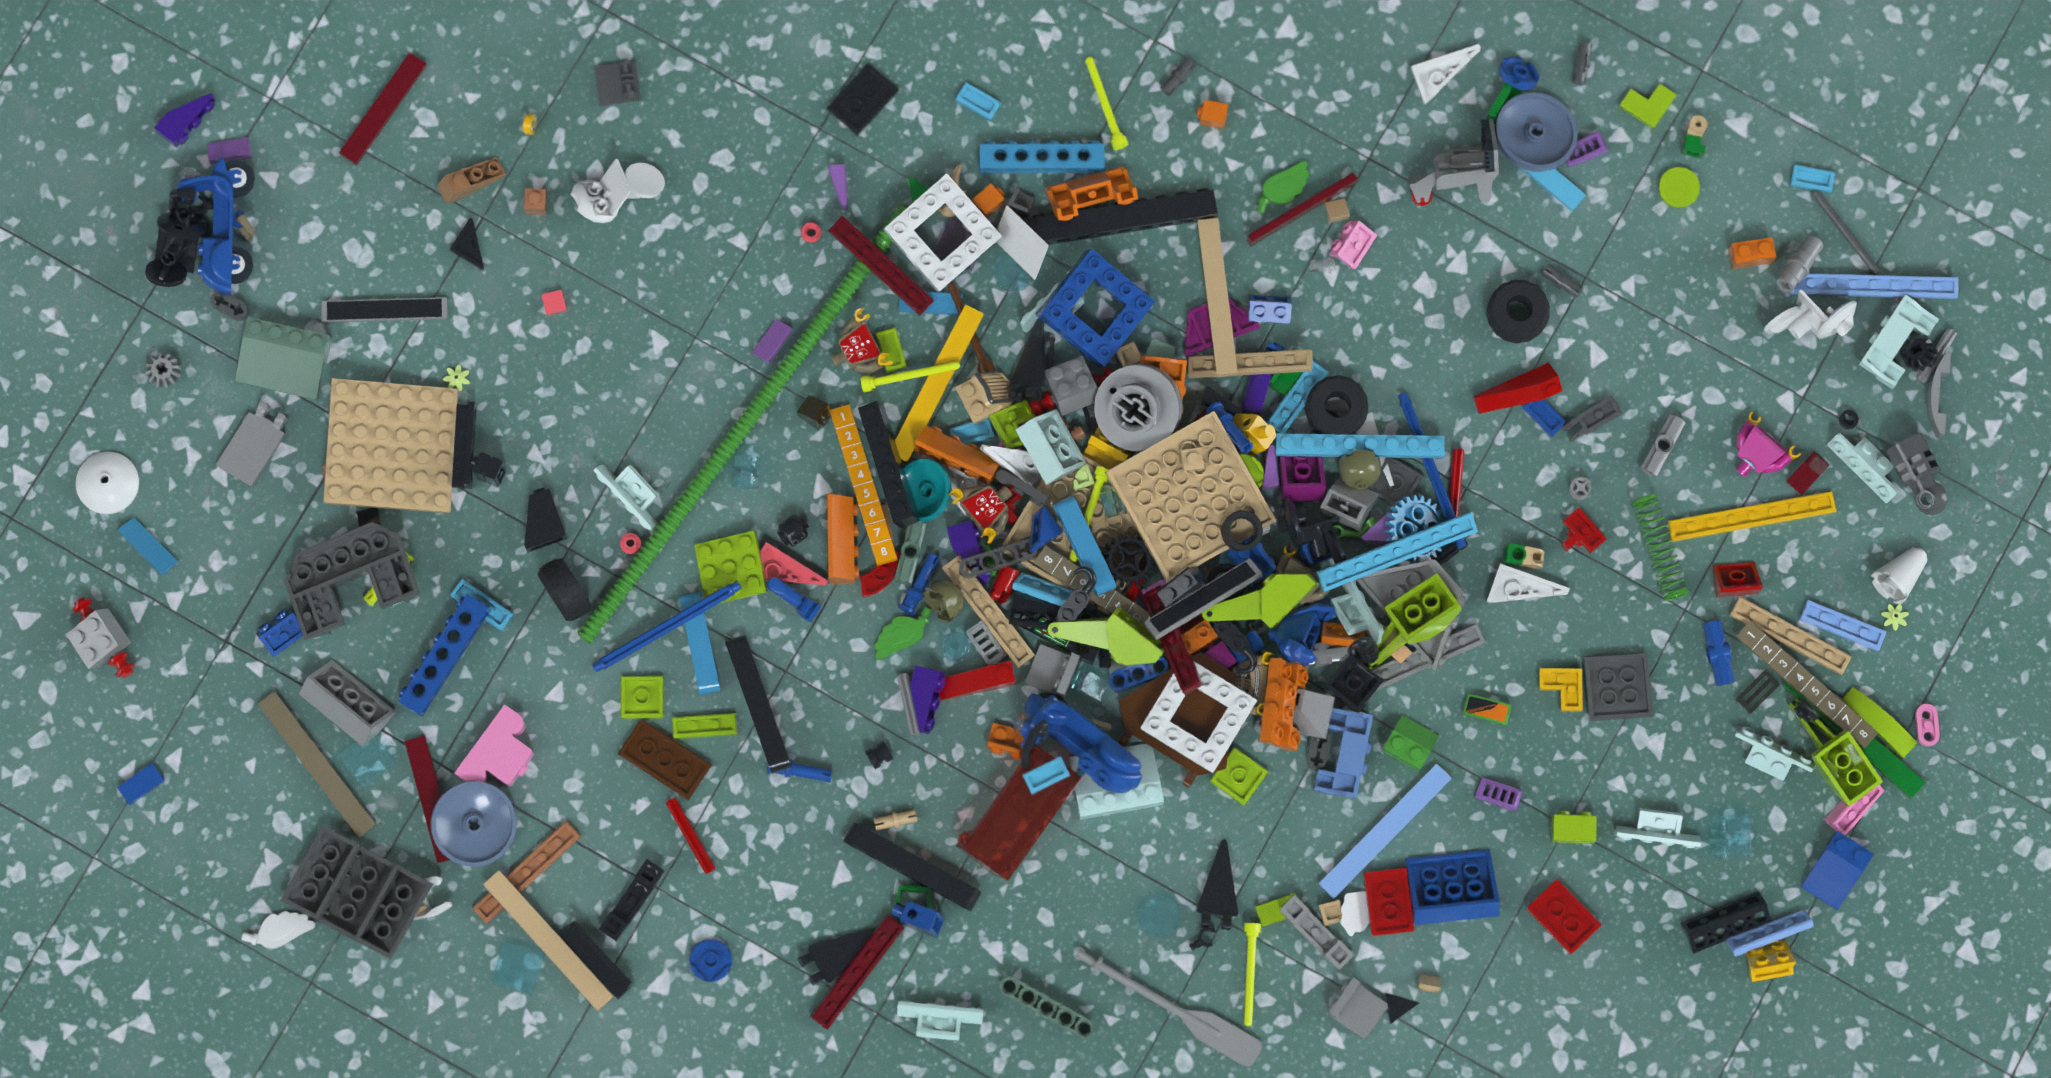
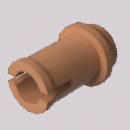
M1073 426L1074 429L1069 431L1075 442L1078 440L1082 441V438L1086 435L1081 426Z

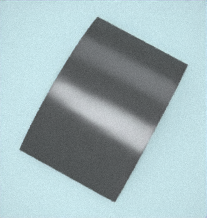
M322 825L281 901L367 948L392 959L433 883Z

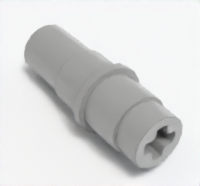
M1809 236L1794 256L1787 260L1786 267L1777 280V285L1785 292H1792L1801 280L1807 277L1814 260L1824 247L1820 239Z

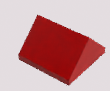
M1755 562L1713 565L1716 598L1758 594L1762 590V583Z

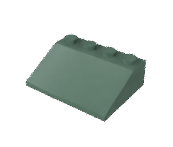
M248 317L242 337L235 382L317 400L332 339L326 334Z

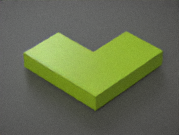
M1659 84L1648 100L1633 89H1630L1619 107L1654 130L1677 94Z
M1027 400L989 415V419L1005 448L1018 449L1024 446L1016 429L1036 417Z

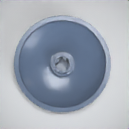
M1525 93L1512 98L1502 107L1495 122L1496 141L1503 155L1516 166L1528 171L1544 172L1561 166L1570 157L1577 143V126L1571 112L1560 101L1546 94Z
M467 781L449 788L438 799L431 815V833L436 846L448 859L464 866H483L499 859L511 846L516 833L517 820L512 803L501 790L485 782Z

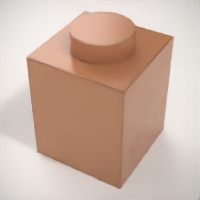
M525 188L524 211L526 215L547 216L548 194L546 189Z

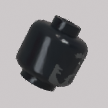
M792 515L778 525L779 531L777 534L786 546L795 547L808 537L806 529L809 528V525L803 517L798 519Z

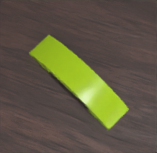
M1852 687L1842 698L1841 701L1875 729L1878 735L1888 743L1887 746L1902 759L1917 744L1914 738L1894 718L1856 688Z

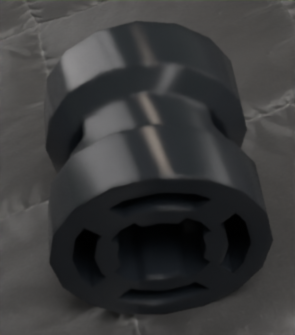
M884 741L877 744V749L870 748L865 751L875 770L881 767L883 761L890 762L893 760V756Z

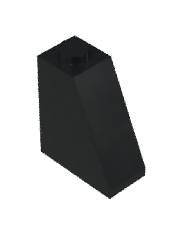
M539 488L534 490L532 495H529L524 544L527 553L567 539L550 489Z

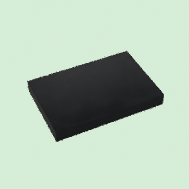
M867 64L827 107V111L856 136H859L895 97L899 89L870 64Z

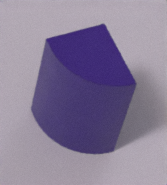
M1271 374L1249 376L1241 405L1242 414H1256L1260 416Z

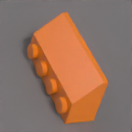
M925 426L914 443L916 453L932 457L938 462L951 466L990 486L996 477V472L1001 467L987 454L980 452V448L976 445L961 443V439L951 434L950 436L944 435L942 430L935 426Z
M827 494L829 583L855 584V578H859V565H855V557H859V545H854V537H858V524H854V516H858V503H854L853 497Z

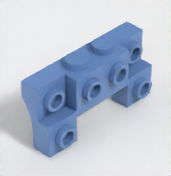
M1332 708L1328 730L1343 733L1335 773L1318 769L1313 792L1352 799L1357 798L1361 775L1366 774L1368 764L1364 762L1365 754H1370L1372 742H1368L1373 715Z

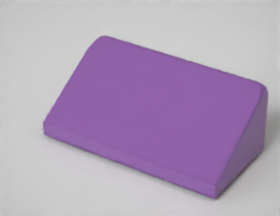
M249 137L207 144L208 159L211 165L215 164L221 157H224L225 162L252 158Z
M776 319L752 353L769 365L793 333V328Z

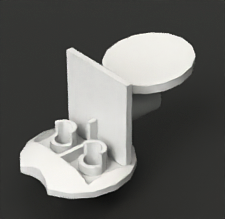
M615 159L600 182L591 180L579 181L573 186L571 196L577 203V211L585 218L593 222L607 223L617 216L620 207L626 199L656 197L663 191L665 181L661 172L647 163L631 164L624 173L619 160Z
M1801 289L1799 290L1796 303L1798 306L1792 307L1776 316L1765 326L1764 331L1766 334H1778L1788 328L1796 339H1800L1809 330L1819 339L1830 337L1836 333L1844 336L1853 328V315L1857 302L1844 303L1836 310L1828 307L1825 311L1827 315H1825Z

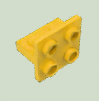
M1098 427L1094 436H1091L1088 446L1083 455L1110 470L1128 460L1133 451L1122 449L1111 443Z
M1777 940L1745 953L1749 962V973L1752 982L1794 974L1793 966L1796 965V960L1786 940Z

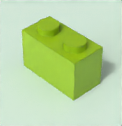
M1558 811L1557 814L1552 816L1551 842L1594 844L1596 842L1597 816H1591L1590 812H1579L1578 815H1570L1569 811Z

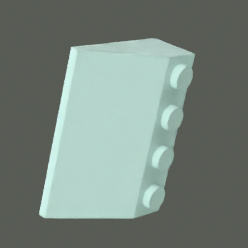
M1148 744L1123 747L1141 762L1139 772L1142 774V779L1137 788L1127 793H1112L1104 790L1088 775L1074 790L1079 819L1163 805V793L1153 747ZM1077 756L1068 757L1072 781L1080 771L1078 766L1079 758Z

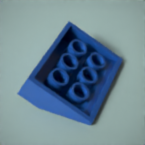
M1490 850L1405 859L1414 925L1499 916L1500 900Z

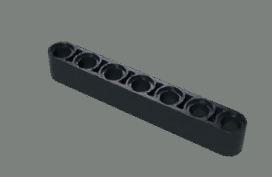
M745 635L726 641L727 650L771 774L791 768L788 754Z
M855 822L852 823L843 840L849 846L922 886L930 888L933 892L966 910L972 911L982 893L971 885Z

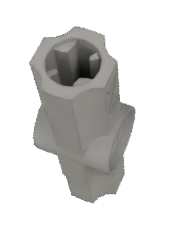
M1672 414L1669 415L1640 468L1645 474L1655 478L1659 474L1686 424L1680 417ZM1663 441L1667 443L1668 449L1661 450L1658 442Z
M1317 643L1312 651L1317 660L1309 665L1302 666L1314 665V667L1332 665L1335 662L1346 661L1351 655L1348 654L1349 647Z

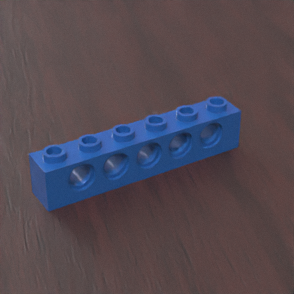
M468 594L465 598H460L456 605L457 611L454 615L451 614L444 624L446 628L443 633L439 632L433 641L434 647L431 651L428 650L421 660L423 664L419 669L416 668L410 676L412 681L408 687L404 686L398 697L400 699L398 702L422 717L491 611L489 607ZM469 613L471 621L467 624H462V615ZM458 631L460 634L459 639L456 642H451L450 634ZM447 649V658L440 660L438 658L439 651ZM430 667H435L437 670L436 675L428 678L427 670ZM424 685V694L417 696L415 693L416 687Z

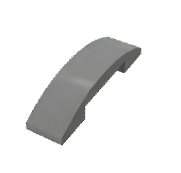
M1949 352L1942 357L1936 366L1928 388V415L1931 427L1937 438H1942L1945 435L1946 414L1938 413L1941 377L1946 378L1950 373L1951 353Z
M1295 895L1279 909L1298 932L1338 970L1354 956Z

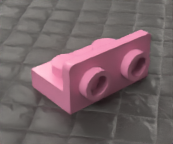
M1351 220L1343 226L1342 234L1332 243L1329 255L1337 257L1351 269H1356L1377 234L1360 221Z

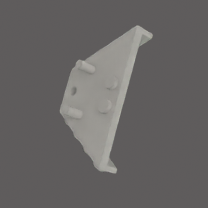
M1431 556L1419 558V563L1411 564L1410 561L1400 562L1398 567H1387L1356 579L1384 612V607L1436 573L1461 605V609L1466 600V597L1463 596L1464 591L1437 560H1431ZM1458 616L1455 617L1445 630L1430 640L1412 644L1435 672H1437L1438 668L1442 669L1446 657L1442 655L1445 648L1449 649L1452 637L1449 635L1452 628L1456 629L1459 621Z

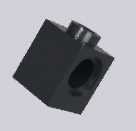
M1070 641L1067 650H1070L1069 655L1071 656L1072 653L1080 656V661L1093 665L1099 647L1087 645L1089 651L1082 654L1078 652L1077 647L1083 643Z

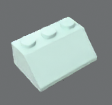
M1057 409L1035 417L1016 429L1020 440L1026 447L1030 458L1035 463L1046 485L1065 477L1087 464Z

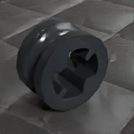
M1846 410L1839 417V424L1847 430L1856 427L1859 421L1857 413L1853 410ZM1845 415L1853 416L1852 425L1844 423Z

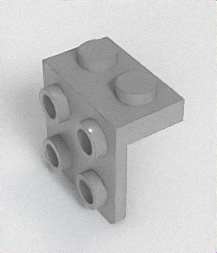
M1353 977L1351 982L1347 980L1341 988L1343 993L1339 999L1335 997L1328 1008L1331 1009L1329 1014L1337 1022L1365 1039L1385 1013L1388 1005L1382 999L1362 987L1361 982Z

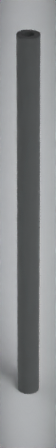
M1820 191L1814 192L1812 194L1814 199L1873 275H1884ZM1891 297L1897 305L1903 299Z

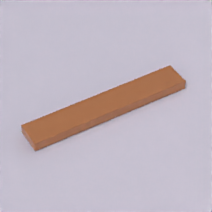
M565 821L506 878L521 894L581 836ZM489 892L472 909L486 924H489L505 908Z

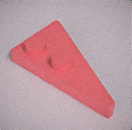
M767 542L760 551L766 580L778 578L782 582L825 586L829 582Z

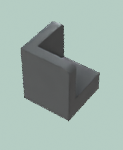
M1016 186L1008 206L1017 215L1027 219L1035 198L1020 192V188Z

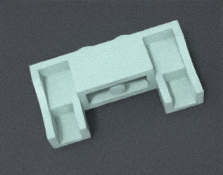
M1905 295L1891 316L1886 315L1881 322L1882 330L1880 333L1875 332L1869 342L1872 345L1859 365L1874 374L1877 380L1893 389L1905 372L1904 368L1892 361L1912 330L1927 338L1939 319L1922 308L1915 300Z

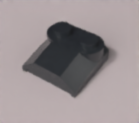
M1351 653L1325 685V688L1348 708L1359 713L1384 682V679L1362 664Z

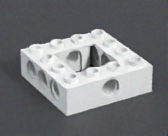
M945 174L883 229L937 292L941 291L1002 237L948 174ZM945 203L950 213H954L963 223L964 229L971 232L972 235L941 262L914 230Z
M1194 662L1203 683L1197 689L1228 707L1207 743L1202 742L1197 737L1170 722L1186 696L1182 693L1174 674L1140 729L1214 773L1258 700Z

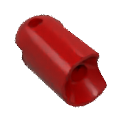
M1011 567L999 569L990 592V597L993 601L997 600L999 604H1002L1009 599L1013 582L1019 575L1017 570Z

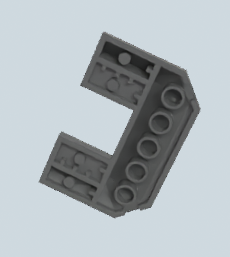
M374 522L296 553L291 570L284 579L305 640L332 634L331 630L345 625L333 588L367 574L370 576L380 608L382 609L402 601L408 603L420 593L400 534Z

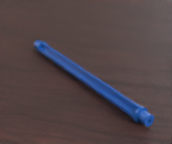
M1407 393L1400 394L1398 396L1400 407L1403 409L1412 435L1424 436L1412 406V401L1409 400ZM1422 458L1446 521L1456 517L1434 459ZM1464 538L1453 541L1458 549L1466 546Z
M738 581L727 584L642 635L599 658V661L592 664L594 670L599 672L602 669H607L687 621L735 595V592L742 589Z

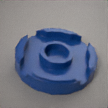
M1519 57L1505 58L1500 64L1498 72L1506 83L1521 90H1530L1537 85L1539 73L1531 63L1528 62L1526 64Z
M703 940L691 951L690 968L695 976L702 981L716 982L726 977L732 965V956L727 946L721 941Z

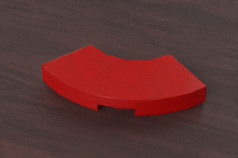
M895 551L896 561L879 566L876 564L871 572L860 576L863 598L881 592L892 582L896 575L900 551Z

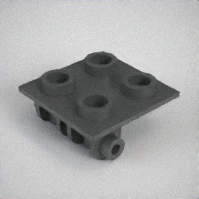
M628 58L620 60L621 63L594 66L600 106L641 101L635 60L629 61Z

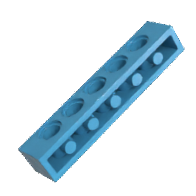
M986 141L984 144H980V174L1100 173L1105 170L1104 144H1100L1099 141H1089L1088 144H1079L1078 141H1068L1067 144H1059L1057 141H1048L1046 144H1038L1036 141H1027L1025 144H1017L1015 141H1007L1005 144ZM1003 153L1006 155V158L999 161L995 158V155ZM1018 153H1024L1027 158L1020 161L1015 156ZM1039 153H1045L1048 158L1041 161L1036 156ZM1059 153H1066L1068 159L1060 160L1057 155ZM1080 153H1087L1089 158L1087 160H1080L1078 155Z

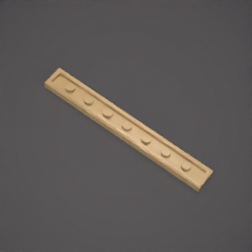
M1218 218L1197 220L1217 377L1238 375L1219 221Z
M499 870L483 884L597 1011L614 997Z

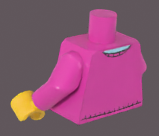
M1754 412L1749 414L1747 422L1744 423L1738 432L1736 444L1739 451L1737 455L1743 460L1736 470L1744 477L1752 469L1759 474L1762 471L1767 474L1779 471L1801 454L1793 455L1791 450L1795 446H1791L1786 450L1758 426L1761 416L1756 421L1752 420L1751 416Z

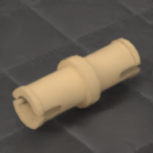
M915 809L899 813L894 811L891 812V815L873 818L875 824L883 822L882 824L874 825L875 830L878 831L891 827L896 829L900 825L918 822L916 816L908 818V816L916 815Z

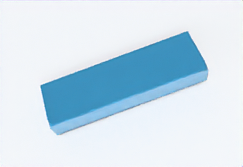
M132 518L117 530L162 576L178 562L135 518Z

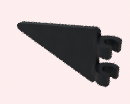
M1040 318L1034 324L1009 384L1011 388L1008 397L1015 398L1016 403L1024 402L1025 396L1032 397V401H1041L1042 398L1041 387L1045 386L1044 322Z
M1222 840L1196 909L1198 913H1202L1201 927L1203 928L1210 926L1212 914L1223 916L1222 930H1231L1232 917L1238 916L1226 840Z
M876 928L808 946L809 953L798 958V961L802 968L813 961L817 965L819 972L809 976L812 986L824 979L827 983H831L848 966Z

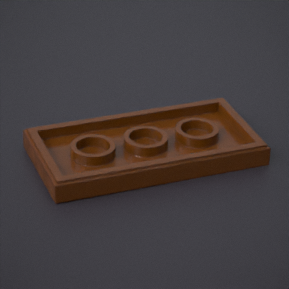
M643 719L637 724L618 753L619 756L688 801L712 767L710 763Z

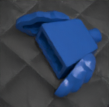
M1316 602L1308 606L1299 607L1290 616H1285L1282 619L1278 629L1269 630L1270 641L1277 642L1280 653L1286 660L1302 665L1313 663L1317 660V657L1312 652L1323 622H1328L1335 614L1334 606Z

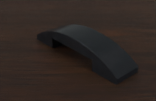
M646 859L624 895L598 930L614 941H617L650 896L664 870Z

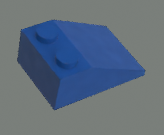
M1837 831L1829 840L1801 888L1838 910L1874 853Z

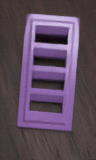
M1598 131L1578 140L1573 150L1577 159L1573 160L1570 155L1567 163L1569 167H1573L1608 153L1609 150L1602 134ZM1597 140L1599 149H1596L1593 141ZM1588 143L1592 149V152L1590 153L1586 148V144ZM1580 146L1584 152V156L1582 157L1578 151V147Z
M844 164L829 165V173L840 206L843 210H847L846 167Z
M1273 444L1267 449L1264 478L1261 486L1262 491L1276 490L1279 487L1275 445Z
M1481 778L1475 798L1515 812L1523 791ZM1487 784L1490 788L1487 796H1484L1483 792ZM1494 787L1498 788L1495 799L1491 798ZM1502 791H1506L1504 800L1500 801ZM1510 794H1514V798H1513V800H1512V803H1511V804L1507 803L1508 800H1509Z

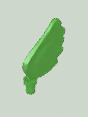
M1301 161L1295 166L1267 179L1262 187V197L1258 198L1259 204L1256 212L1264 214L1266 206L1270 202L1275 204L1292 203L1295 196L1302 193L1303 187L1307 183L1306 179L1310 174L1306 170L1307 162Z
M924 607L918 619L906 616L893 618L892 624L884 626L883 632L879 635L878 641L874 645L877 650L876 659L882 660L893 653L918 643L923 638L924 627L930 621L928 619L932 610Z

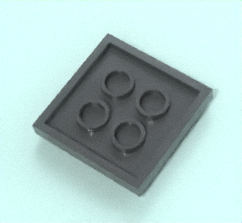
M1647 653L1583 658L1589 721L1653 717Z

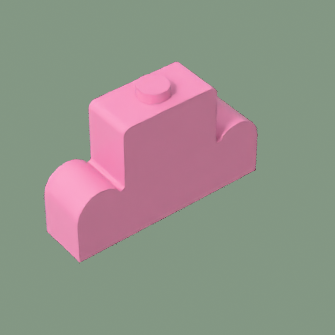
M504 704L454 774L464 782L480 781L486 783L488 780L487 774L490 773L508 787L512 786L518 776L522 777L529 768L527 764L534 756L533 751L515 738V736L521 735L525 730L523 718Z

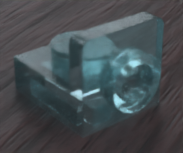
M1079 671L1073 679L1072 690L1081 692L1096 701H1101L1109 682L1089 671Z

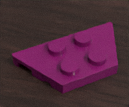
M1228 297L1233 338L1235 339L1260 329V324L1255 321H1249L1247 313L1242 308L1236 306ZM1208 303L1188 311L1185 357L1213 347Z

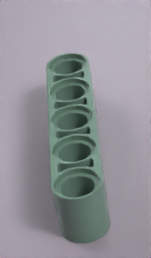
M1005 977L1001 981L1000 991L1008 999L1080 1039H1088L1092 1036L1094 1025L1089 1019L1014 977ZM1010 981L1015 984L1016 988L1013 992H1006L1003 985ZM1025 992H1031L1034 995V1000L1031 1003H1026L1022 1000V995ZM1045 1002L1053 1006V1010L1047 1014L1041 1011V1005ZM1068 1013L1072 1018L1071 1022L1068 1024L1061 1023L1059 1020L1060 1015ZM1082 1023L1088 1024L1090 1032L1083 1035L1078 1031V1026Z

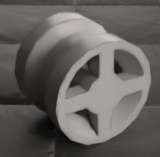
M1584 477L1575 478L1569 486V494L1575 500H1583L1591 492V483Z

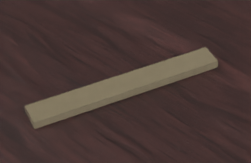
M274 691L259 702V707L356 835L360 838L375 827L374 821Z

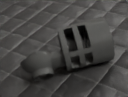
M1918 433L1887 449L1886 453L1902 480L1904 487H1911L1915 495L1914 500L1917 508L1926 515H1936L1942 512L1947 504V493L1941 484L1935 482L1932 476L1940 472L1941 469L1930 451L1923 434ZM1927 494H1930L1932 497L1931 504L1927 502Z

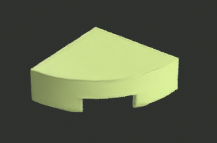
M1088 464L1082 466L1074 477V491L1095 484Z

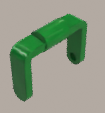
M908 884V886H899L897 888L896 903H900L901 890L910 893L927 892V908L930 909V888L921 887V885Z

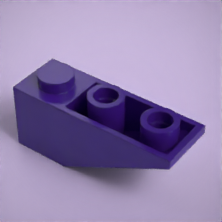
M210 93L173 109L165 114L154 129L161 137L177 148L180 144L183 145L187 141L193 128L196 129L201 124V118L205 113L212 111L216 99Z
M972 521L947 527L952 551L957 556L959 555L962 560L984 553L983 546H978L977 538H980L977 526H973ZM976 560L977 564L974 566H969L968 563L966 564V566L971 571L975 567H978V570L981 571V568L979 567V560ZM990 573L977 576V578L984 585H988L987 579L991 578Z
M915 665L910 688L919 731L930 734L935 725V711L940 706V691L944 688L946 682L945 673Z

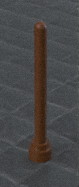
M951 281L947 284V287L960 316L964 303L956 284ZM975 332L971 345L979 361L978 372L995 371L993 362L986 359Z

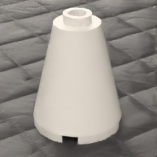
M1912 547L1877 569L1871 575V577H1874L1872 583L1876 590L1886 599L1889 597L1895 599L1893 603L1902 604L1908 598L1927 563L1926 552L1921 548Z

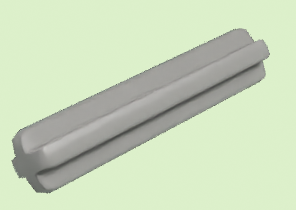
M1951 328L1945 331L1936 345L1938 354L1935 356L1937 361L1931 362L1932 368L1926 366L1924 372L1920 370L1916 376L1917 380L1925 383L1957 336L1956 331Z
M908 673L898 675L897 678L910 735H917L921 732L919 731L913 703Z

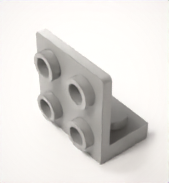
M1041 644L1025 683L1065 698L1080 656L1074 653L1070 656Z

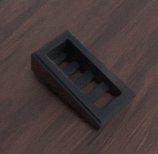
M1206 387L1201 400L1202 406L1208 408L1211 404L1220 402L1223 404L1224 410L1233 417L1237 413L1242 414L1241 408L1211 387Z

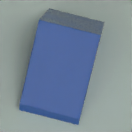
M1044 506L1032 516L1029 549L1031 552L1051 543L1063 533L1049 510Z

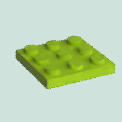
M753 530L694 545L704 598L735 581L739 582L742 589L719 604L768 593L756 531Z

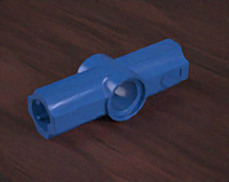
M1721 620L1704 623L1703 629L1707 642L1706 654L1709 664L1712 665L1716 686L1734 683L1735 680L1730 662L1731 650L1728 642L1725 640Z

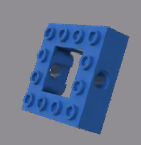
M1093 249L1085 250L1039 309L1036 316L1096 366L1105 367L1155 301ZM1093 281L1096 282L1095 285L1097 287H1102L1112 295L1111 298L1113 300H1118L1125 306L1124 309L1115 312L1113 320L1106 328L1101 330L1100 334H1097L1070 311Z

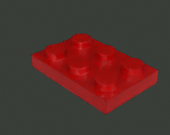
M1400 868L1364 873L1371 936L1414 932L1407 869Z
M1558 879L1526 908L1570 955L1602 926Z

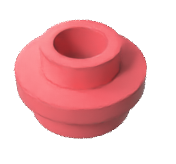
M808 222L801 228V236L806 242L814 243L822 235L821 227L815 222ZM809 230H814L815 234L813 236H809L807 232Z
M628 533L621 538L620 547L626 554H635L641 548V540L636 534ZM633 540L634 545L632 547L627 546V541Z

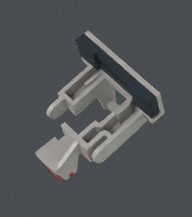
M1493 119L1481 120L1482 145L1438 153L1434 157L1433 172L1409 175L1412 200L1416 205L1425 206L1431 202L1433 186H1436V190H1445L1477 183L1479 199L1482 202H1488L1491 199L1493 180L1499 175L1498 147Z

